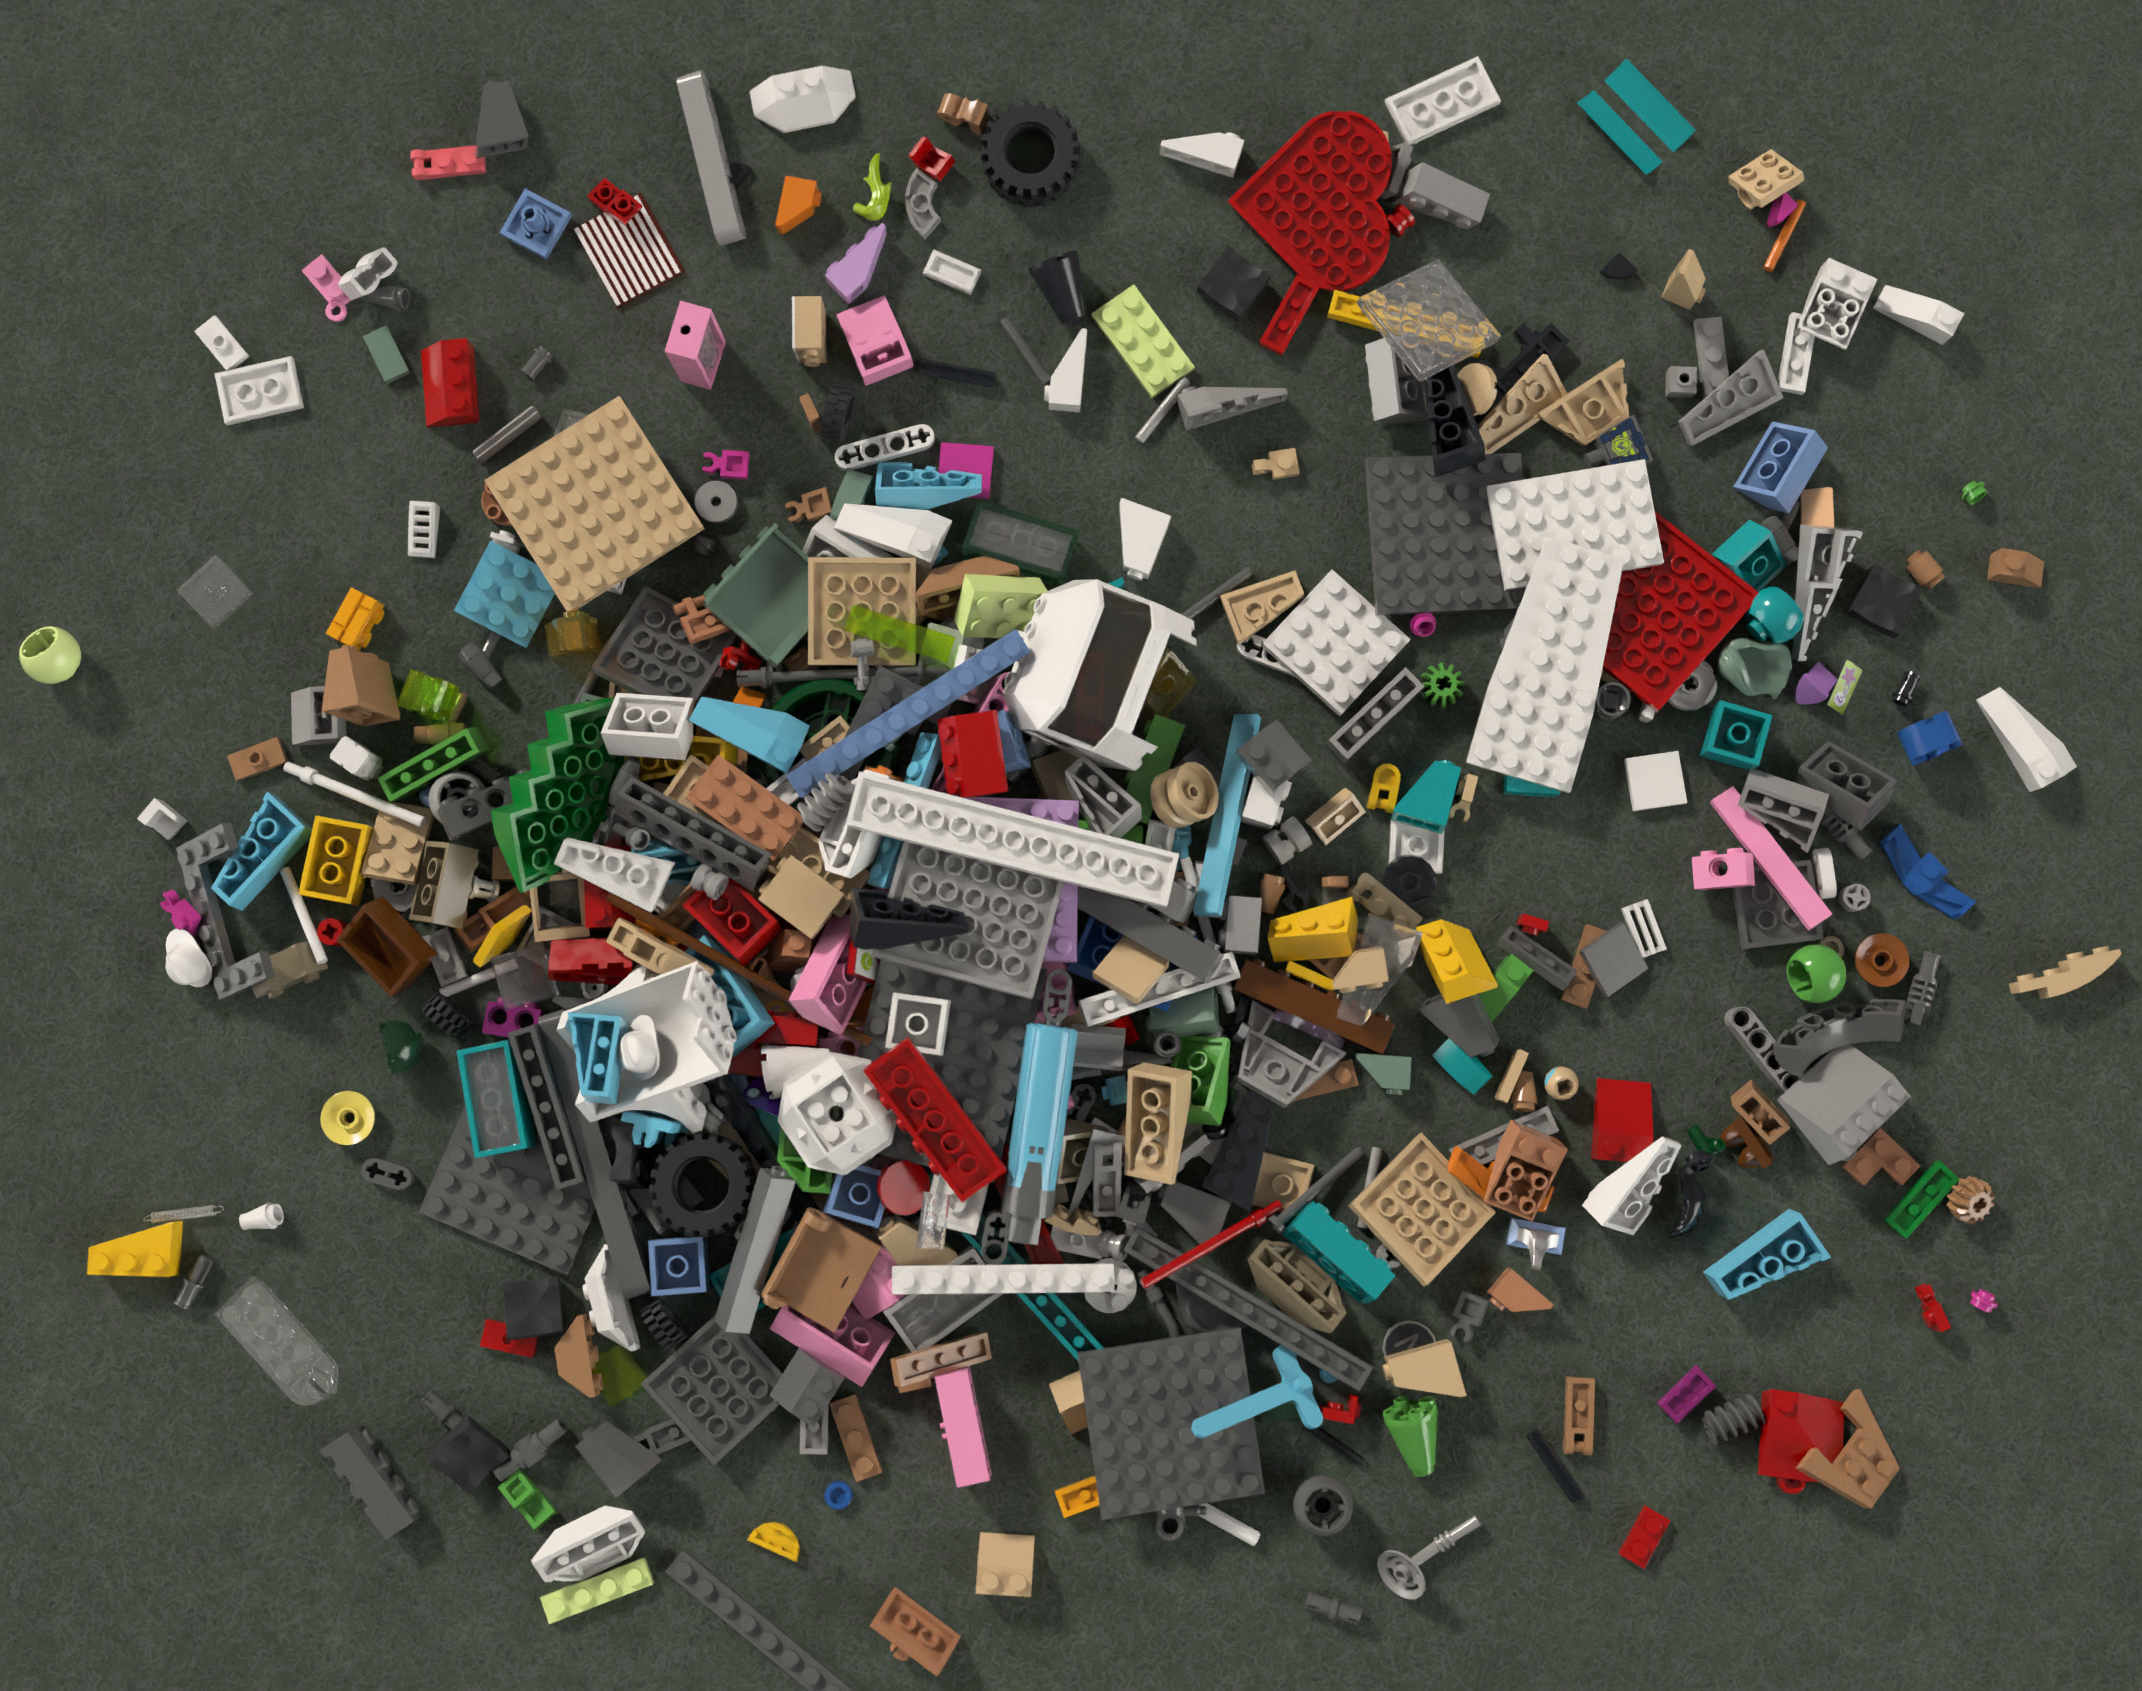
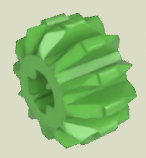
M1440 662L1437 669L1431 665L1428 667L1429 674L1423 673L1421 675L1422 680L1425 681L1422 683L1424 685L1422 690H1427L1422 695V698L1427 699L1431 696V706H1434L1437 700H1439L1440 708H1445L1446 700L1449 704L1454 705L1456 703L1455 697H1462L1463 692L1458 688L1464 687L1465 682L1457 681L1462 675L1460 671L1455 674L1451 673L1454 665L1451 664L1445 670L1443 662ZM1441 680H1444L1446 682L1445 686H1448V688L1439 690L1437 688L1439 684H1436V682L1439 683Z

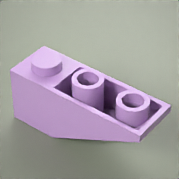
M883 223L878 227H872L865 234V239L861 243L852 245L847 250L846 256L840 262L835 261L826 271L827 283L848 305L868 288L887 235L886 227Z

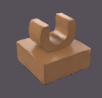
M805 646L783 661L789 671L821 669L819 665H808V650Z

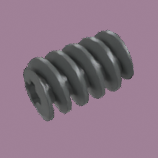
M1746 1394L1744 1401L1736 1398L1734 1406L1730 1402H1726L1724 1410L1720 1406H1716L1714 1414L1710 1410L1705 1411L1702 1422L1709 1439L1714 1446H1717V1436H1720L1727 1442V1432H1730L1736 1438L1738 1437L1737 1428H1740L1746 1434L1748 1433L1747 1424L1750 1423L1756 1430L1758 1429L1757 1420L1760 1419L1765 1424V1419L1755 1398L1751 1394Z

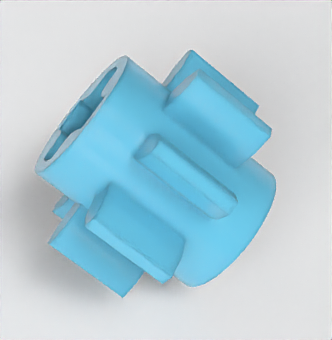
M1125 1075L1105 1079L1106 1086L1101 1087L1103 1100L1109 1099L1110 1106L1126 1103L1128 1082H1126Z

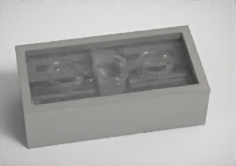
M970 1244L960 1251L958 1256L947 1265H985V1263ZM1004 1293L906 1294L892 1306L883 1310V1312L910 1351L915 1352L931 1347Z

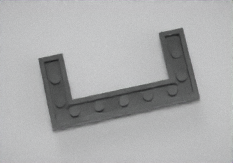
M879 666L845 737L886 712L892 702L895 704L900 703L922 689L923 686ZM952 703L926 719L938 725L937 719L946 717ZM864 759L839 775L851 782L855 779Z
M231 822L222 823L176 848L192 907L201 916L198 927L199 935L204 945L206 957L211 963L214 988L217 991L219 1000L228 999L275 977L268 951L258 952L235 963L215 891L211 889L213 882L207 864L238 848Z

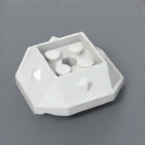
M829 1052L784 1082L778 1122L809 1168L847 1175L892 1144L896 1128L895 1119L898 1117L892 1109L889 1111L885 1109L879 1100L880 1093L863 1072V1069L872 1063L871 1059ZM836 1105L844 1110V1117L839 1122L833 1120L830 1114L831 1109Z

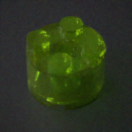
M410 670L398 699V706L410 711H418L420 716L448 723L461 688L438 677L433 678L426 676V673Z

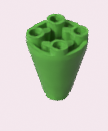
M1407 1396L1398 1397L1393 1400L1394 1405L1383 1411L1384 1422L1409 1470H1412V1474L1414 1476L1429 1475L1434 1471L1433 1466L1436 1459L1438 1409L1434 1397L1426 1396L1410 1400Z

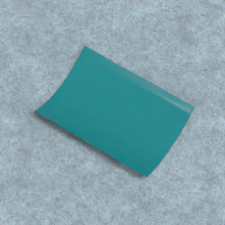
M1627 58L1604 80L1672 152H1675L1696 131ZM1594 90L1577 102L1645 175L1662 163L1661 159Z

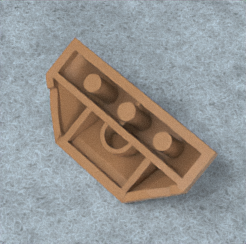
M987 556L934 568L916 592L918 613L920 616H928L941 621H946L948 616L953 618L965 574L1020 577V569L1016 565Z

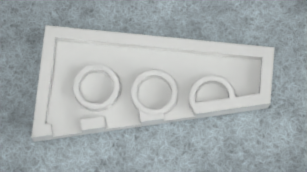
M566 838L554 864L652 912L659 901L675 862Z

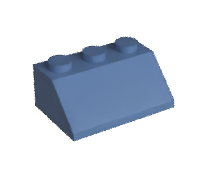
M1772 421L1735 483L1734 488L1768 509L1789 514L1828 447L1815 430Z

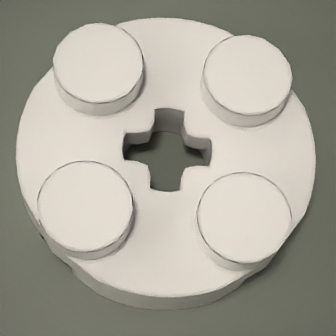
M1703 661L1689 677L1694 679L1695 690H1686L1683 684L1668 702L1684 711H1695L1708 704L1713 699L1717 690V680L1715 681L1714 671L1711 666Z
M1104 1258L1094 1264H1114V1284L1118 1288L1114 1289V1292L1111 1293L1084 1292L1088 1303L1096 1310L1104 1313H1115L1124 1310L1132 1302L1136 1294L1137 1283L1133 1271L1125 1262L1116 1261L1114 1258Z

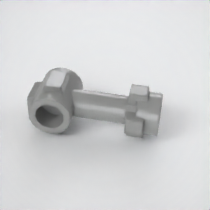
M867 638L856 639V641L850 642L851 657H857L859 677H854V684L857 685V690H868L874 676H869L868 657L874 656L873 641L867 640Z

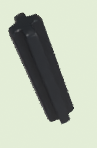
M922 359L919 365V373L923 375L991 388L994 387L996 381V374L990 371Z
M1539 1429L1529 1432L1527 1439L1569 1501L1572 1503L1579 1501L1583 1497L1582 1491Z

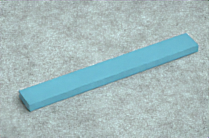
M1236 714L1233 717L1218 790V807L1213 814L1194 907V913L1198 916H1222L1250 777V771L1236 756V752L1259 732L1261 717L1258 714Z

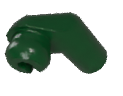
M1698 1124L1686 1129L1697 1151L1705 1150L1706 1154L1714 1156L1719 1155L1725 1150L1726 1144L1723 1139L1704 1136Z

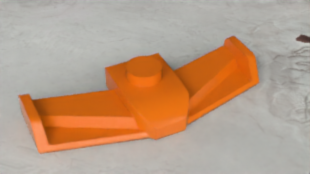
M1455 1146L1447 1164L1448 1172L1481 1196L1484 1201L1494 1161L1490 1162L1487 1169L1463 1151V1149ZM1554 1186L1549 1187L1538 1211L1546 1212L1555 1189Z

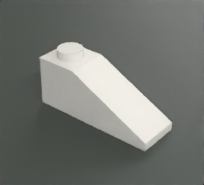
M1220 132L1162 140L1160 155L1233 178L1243 150L1244 140L1240 139L1236 134H1223Z
M1888 285L1884 286L1873 309L1941 345L1953 336L1964 315L1963 312L1942 301Z
M1081 329L1051 376L1050 386L1045 385L1044 401L1049 402V410L1080 412L1087 329Z

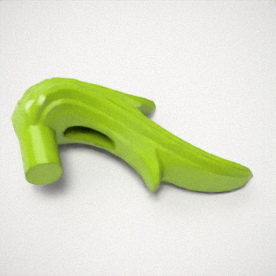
M876 153L873 156L869 166V175L863 178L871 188V201L867 207L856 203L853 207L854 213L870 221H877L884 216L892 185L891 182L884 185L881 181L879 173L880 153Z

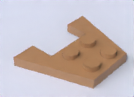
M1856 1389L1851 1392L1840 1407V1410L1858 1429L1834 1462L1831 1464L1817 1448H1811L1796 1469L1867 1509L1873 1507L1900 1468L1861 1390Z

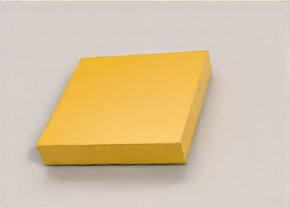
M522 905L493 925L475 955L473 962L477 966L482 967L509 948L515 941L532 910L528 906Z

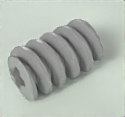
M830 772L826 773L825 777L829 783L820 780L818 785L822 790L816 787L812 788L811 792L814 797L810 795L804 797L807 805L802 802L797 805L801 812L802 820L812 830L821 831L822 826L829 822V818L834 817L836 811L840 810L843 807V803L848 802L850 795L854 794V785L841 775H834Z

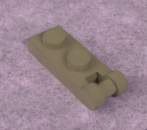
M1362 873L1357 880L1358 883L1352 885L1347 891L1348 897H1353V901L1362 904L1404 940L1423 919L1368 873ZM1365 890H1370L1373 894L1370 896Z

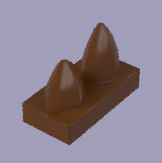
M1741 1115L1735 1117L1733 1123L1726 1127L1720 1138L1723 1139L1726 1147L1748 1145L1742 1150L1737 1165L1743 1168H1757L1761 1166L1764 1169L1773 1164L1775 1157L1759 1133Z

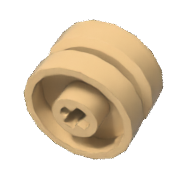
M1186 762L1174 769L1162 772L1154 778L1151 784L1150 797L1153 809L1158 818L1165 825L1172 828H1184L1194 822L1207 819L1215 813L1218 807L1219 793L1217 784L1212 774L1199 763Z

